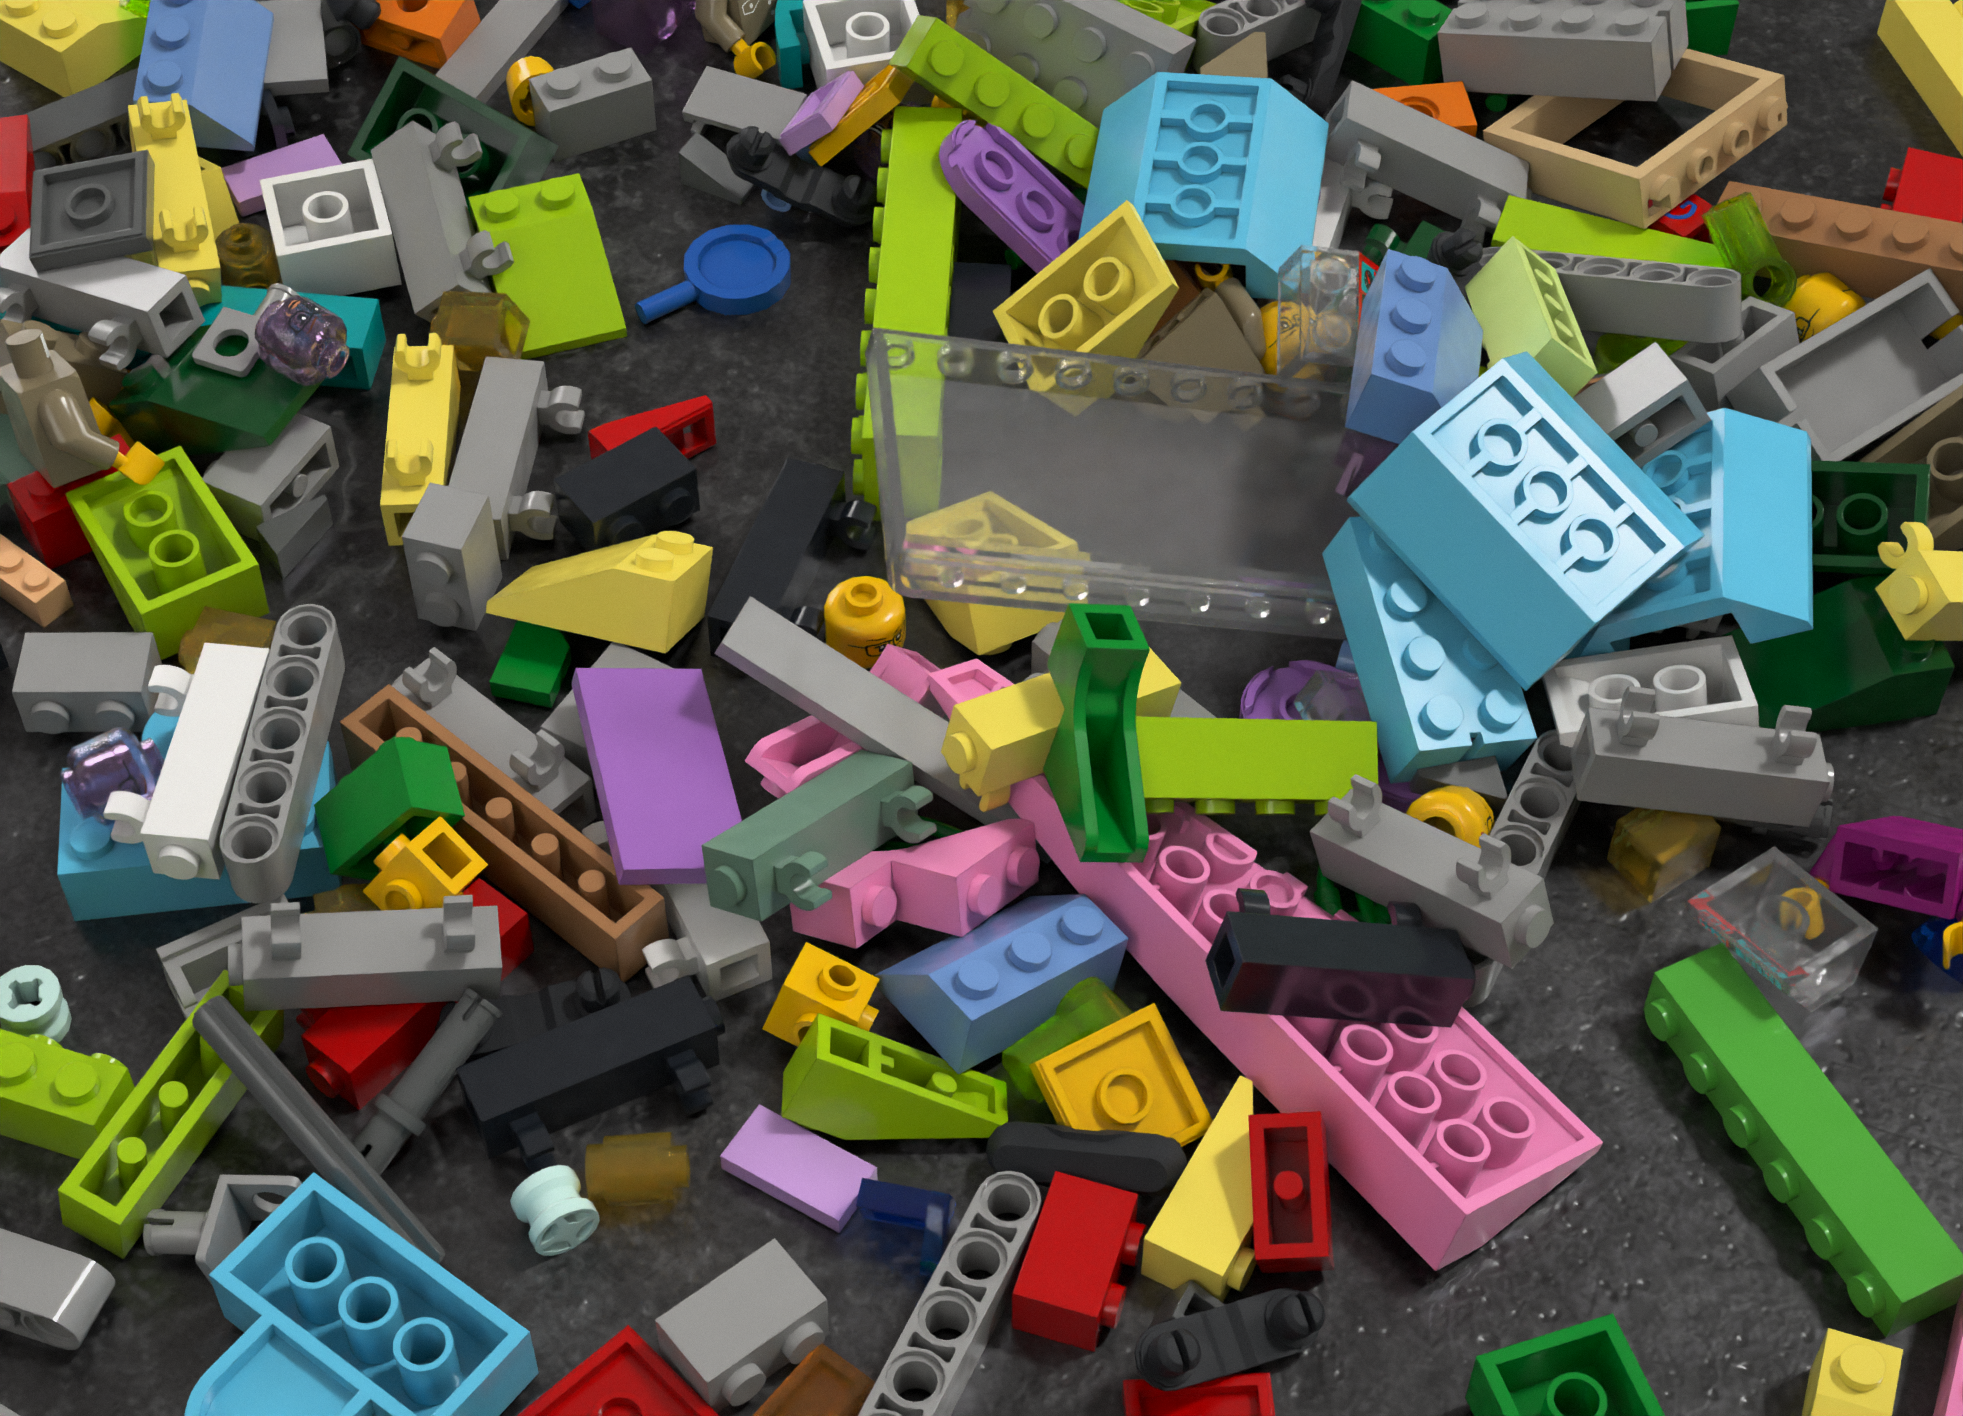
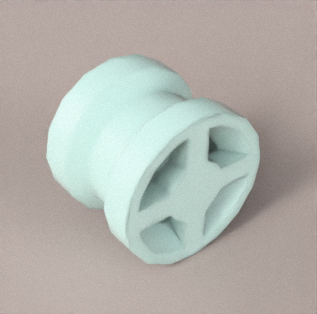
M24 965L0 977L1 1029L25 1037H29L31 1034H40L60 1042L69 1031L72 1017L68 1003L63 998L59 980L52 971L39 965ZM40 1001L41 1003L34 1006L30 1002Z
M556 1165L532 1174L515 1189L510 1200L511 1207L517 1218L524 1223H529L531 1226L528 1233L530 1241L536 1252L543 1256L562 1254L579 1246L591 1236L600 1221L599 1213L593 1203L587 1198L580 1197V1180L569 1166Z

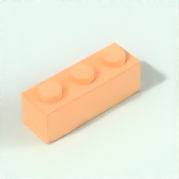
M0 534V597L45 628L73 606L66 581Z

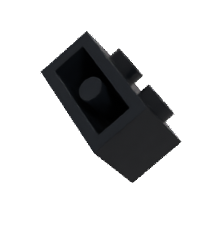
M656 426L553 480L559 521L587 552L657 534L672 525L683 522L690 515L700 511L697 469Z

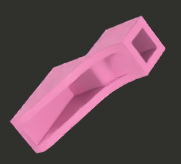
M887 644L869 672L941 718L944 717L945 712L929 690L931 684L927 680L929 673L941 669L915 651ZM810 715L759 740L750 751L745 762L764 776L760 783L761 786L775 797L781 798L859 750L866 749Z
M1006 819L908 848L872 851L818 885L820 888L832 891V899L812 911H805L796 907L792 902L790 903L793 931L855 949L896 920L963 937L1039 881L1040 858L1036 851L1034 822L1023 819Z

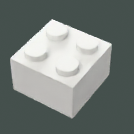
M803 0L804 32L810 52L809 64L817 88L819 89L848 70L849 72L854 71L864 85L889 65L888 63L917 16L920 15L915 1ZM914 81L897 106L911 107L932 103L934 94Z
M373 158L260 180L283 285L290 287L296 292L344 296L401 284L393 235Z

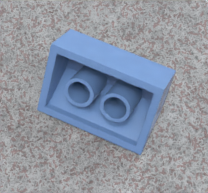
M150 0L133 104L136 105L141 96H147L149 103L171 101V94L179 93L182 100L187 99L196 147L254 151L274 23L273 13L255 0Z
M1387 250L1362 303L1345 423L1346 428L1401 444L1413 430L1479 378L1483 329L1448 268L1431 263L1422 257L1409 256L1394 250Z
M1085 894L1029 896L990 916L963 937L952 935L875 974V977L880 979L876 987L953 1070L960 1074L1113 992L1129 938Z

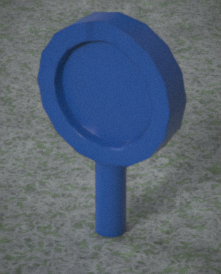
M725 225L708 230L693 240L684 254L683 269L685 281L637 302L635 309L639 319L644 324L695 301L707 310L724 315H748L766 310L781 300L791 285L790 253L784 243L777 239L772 232L753 225Z

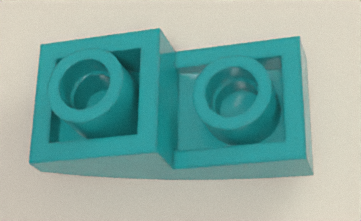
M777 0L775 34L779 81L783 88L803 87L802 64L810 63L809 46L804 32L803 0Z

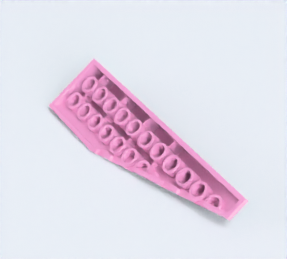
M977 658L929 673L927 677L931 684L929 690L949 719L954 705L1014 685ZM1045 773L1010 785L1011 792L1008 803L1020 819L1034 822L1035 839L1077 892L1085 894L1129 938L1126 946L1128 952L1247 1079L1253 1081V1085L1280 1113L1321 1111L1327 1133L1328 1162L1435 1271L1482 1247L1589 1160L1601 1148L1603 1141L1463 1007H1461L1451 1028L1221 1011L1205 960L1226 912H1239V904L1235 895L1238 888L1264 890L1270 902V915L1359 921L1342 909L1334 916L1323 910L1304 896L1308 888L1307 885L1288 872L1282 874L1277 871L1265 870L1254 862L1257 855L1255 849L1207 816L1196 815L1195 808L1186 802H1174L1173 814H1146L1149 846L1143 863L1080 862Z

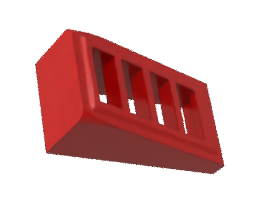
M704 395L597 426L588 431L591 460L655 426L689 459L717 443L713 402ZM690 425L691 432L684 434L683 428Z

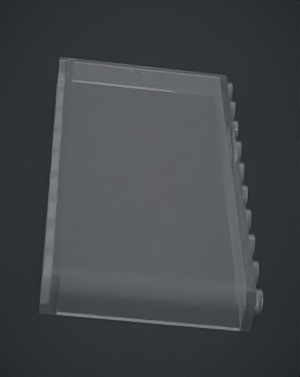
M873 327L866 347L865 358L887 581L890 588L896 593L911 598L1064 613L1068 603L1130 605L1137 620L1347 640L1322 553L1349 517L1360 516L1346 501L1348 497L1400 445L1345 427L1351 384Z

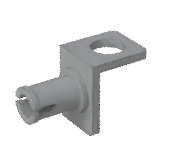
M275 283L269 287L267 295L253 315L223 307L193 351L194 362L198 365L238 377L247 376L269 341L284 346L281 337L289 327L288 321L295 312L303 308L304 303L297 304L290 312L288 311V306L294 300H300L301 302V296L290 287ZM230 335H242L249 340L247 348L236 356H221L215 351L220 340Z
M220 1175L211 1206L207 1212L152 1209L148 1213L147 1219L149 1222H159L160 1225L144 1224V1247L151 1256L162 1254L196 1255V1264L212 1285L209 1274L247 1238L251 1222L264 1221L281 1205L265 1201L257 1193L269 1192L288 1198L302 1183L294 1176Z

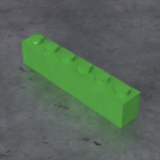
M1719 943L1654 972L1643 1008L1646 1022L1651 1032L1660 1041L1668 1043L1683 1063L1685 1075L1691 1086L1698 1093L1706 1094L1722 1116L1724 1127L1731 1140L1737 1146L1746 1148L1763 1171L1765 1183L1771 1194L1779 1202L1786 1203L1804 1227L1806 1238L1813 1251L1820 1258L1828 1259L1847 1285L1849 1297L1856 1309L1865 1317H1871L1887 1338L1956 1304L1963 1291V1253L1724 943Z

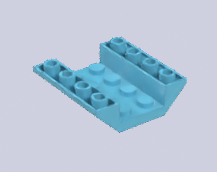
M1156 72L1103 109L1078 240L1128 200L1134 205L1163 260L1246 265V290L1252 298L1305 301L1329 123L1270 78Z
M1527 351L1502 358L1413 430L1346 500L1525 691L1564 659L1589 631L1654 575L1660 576L1705 536Z
M1721 408L1707 412L1711 421L1642 466L1640 469L1705 536L1660 576L1654 575L1589 631L1565 659L1626 651L1630 647V637L1728 613L1733 614L1750 644L1812 630L1811 438L1807 431L1728 408Z

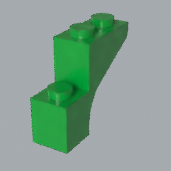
M1068 603L1046 664L1065 710L1043 766V771L1080 862L1143 863L1149 846L1148 824L1136 733V702L1142 671L1150 648L1130 605Z

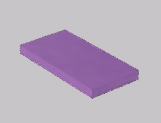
M576 668L571 684L618 884L706 883L701 845L738 824L742 819L702 670Z

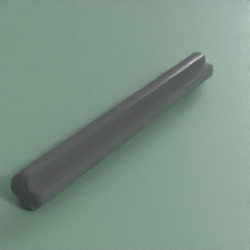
M218 995L199 1007L192 1019L193 1027L327 1182L440 1265L445 1256L441 1245L225 997Z

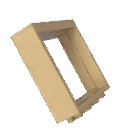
M1686 48L1675 70H1671V77L1660 95L1715 110V112L1638 167L1563 145V143L1625 100L1534 95L1484 129V142L1529 162L1527 187L1531 189L1532 193L1645 229L1788 124L1785 78L1782 74ZM1651 199L1653 200V206L1648 209V200Z

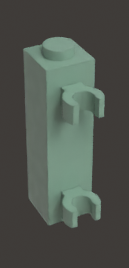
M862 749L701 845L710 906L757 921L765 920L791 902L796 907L805 911H812L832 899L831 890L818 887L828 878L897 835L906 842L918 843L936 832L935 823L924 821L918 816V809L933 800V793L922 786L914 785L912 762Z

